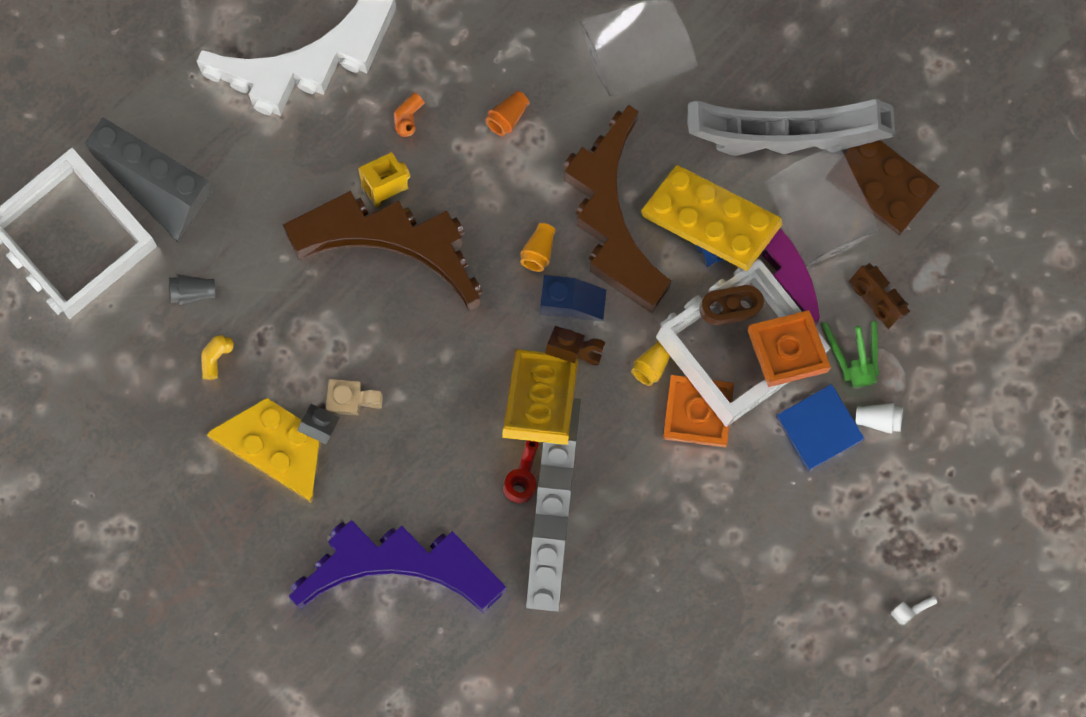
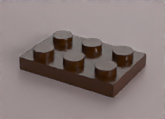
M881 140L849 148L826 177L828 181L899 236L940 187Z

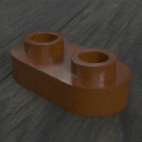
M751 285L711 291L704 296L700 303L699 311L701 317L712 325L738 322L756 317L764 305V298L760 290ZM740 301L748 302L750 308H744ZM712 306L717 307V308L719 309L720 313H719V314L713 313V312L711 311L710 307H712Z

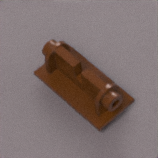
M868 263L866 266L863 265L849 280L856 293L864 299L876 317L883 322L888 330L899 319L904 318L910 313V310L907 308L909 304L895 288L888 293L884 290L890 282L882 274L878 266L873 267L871 263Z

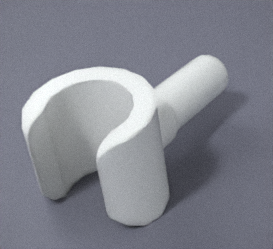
M932 596L914 605L912 608L903 601L891 612V615L899 624H906L920 611L936 604L937 600Z

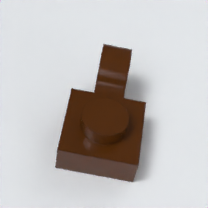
M555 326L547 343L545 354L575 363L577 358L591 365H599L602 355L593 351L602 353L605 342L597 338L584 341L585 335Z

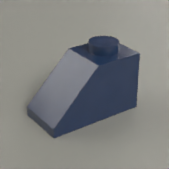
M544 275L540 315L603 322L607 290L576 278Z

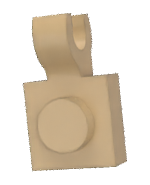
M329 379L326 410L330 413L359 416L360 406L382 408L383 395H381V391H362V383L358 381Z

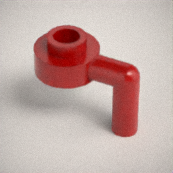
M526 441L518 469L510 471L505 478L503 492L514 503H525L535 493L537 483L534 475L531 473V468L539 446L537 441ZM517 485L523 487L524 491L518 492L514 490L513 487Z

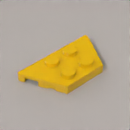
M266 398L208 432L207 437L310 503L312 502L320 441L297 431L302 421L300 418Z

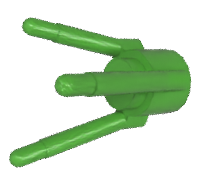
M823 322L821 326L843 370L845 382L851 381L853 388L878 383L877 376L880 374L878 369L877 322H871L870 358L866 357L861 326L855 327L859 359L851 361V368H849L828 324Z

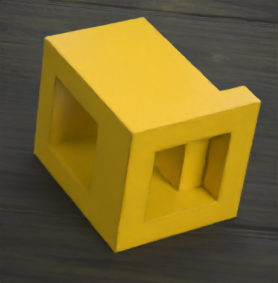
M392 152L359 167L361 187L375 208L381 206V201L408 189L407 179H410L409 170L403 161L398 162Z

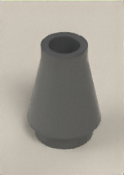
M177 274V277L169 278L170 303H178V306L207 298H215L214 279Z

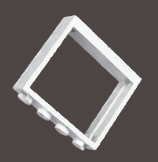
M70 148L0 206V245L3 243L10 251L6 254V257L17 269L23 266L30 275L26 277L27 281L37 292L43 289L50 298L46 302L57 315L63 312L69 319L157 247L149 233L73 148ZM74 171L137 244L66 301L4 228Z
M760 259L754 262L748 271L738 267L733 272V278L727 282L721 279L708 290L711 292L752 283L754 287L760 290L763 298L778 317L802 312ZM698 295L684 306L685 311L679 315L673 312L660 323L661 329L656 338L727 427L788 383L768 387L764 379L730 403L676 335L701 318L699 306L703 298ZM819 334L821 342L827 354L831 347Z

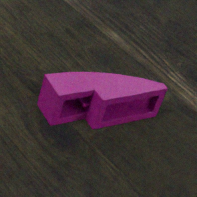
M780 228L761 255L776 270L773 276L802 312L810 310L815 326H817L820 314L812 279L794 244Z

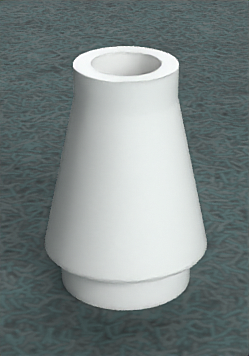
M895 402L857 406L856 425H863L893 434V431L901 432L903 406H895Z

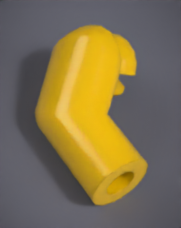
M223 335L214 336L203 349L201 354L202 379L213 380L218 378V358L223 353L228 354L233 350L234 342L232 338L224 337Z

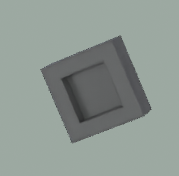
M310 404L297 431L327 444L340 417Z

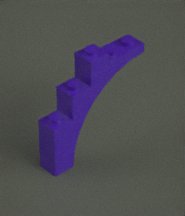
M351 520L347 524L344 522L340 523L329 534L331 539L328 541V544L335 553L332 556L329 554L324 555L314 566L317 570L308 578L305 576L299 578L291 586L290 590L292 593L289 595V598L301 610L320 594L342 583L366 576L395 574L419 577L443 585L464 597L484 614L507 592V588L453 531L448 536L443 533L437 537L430 545L432 551L428 553L403 526L397 530L391 528L379 540L382 544L377 547Z

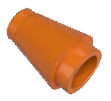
M515 91L514 94L488 111V117L485 119L487 126L499 136L511 133L526 107L530 104L529 99L522 92Z

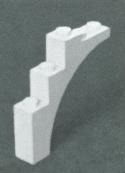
M358 0L354 8L339 25L319 40L293 52L275 57L244 59L224 57L202 50L197 63L204 77L215 82H219L220 79L229 82L232 88L242 93H247L249 90L251 103L258 112L269 116L271 113L281 116L295 83L304 92L314 94L316 91L324 95L339 62L343 68L351 72L357 73L360 70L367 73L396 11L395 0Z

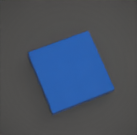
M832 384L776 415L777 420L808 472L865 439Z

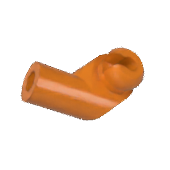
M416 92L394 111L395 130L403 137L414 134L416 130L414 113L425 104L424 100Z

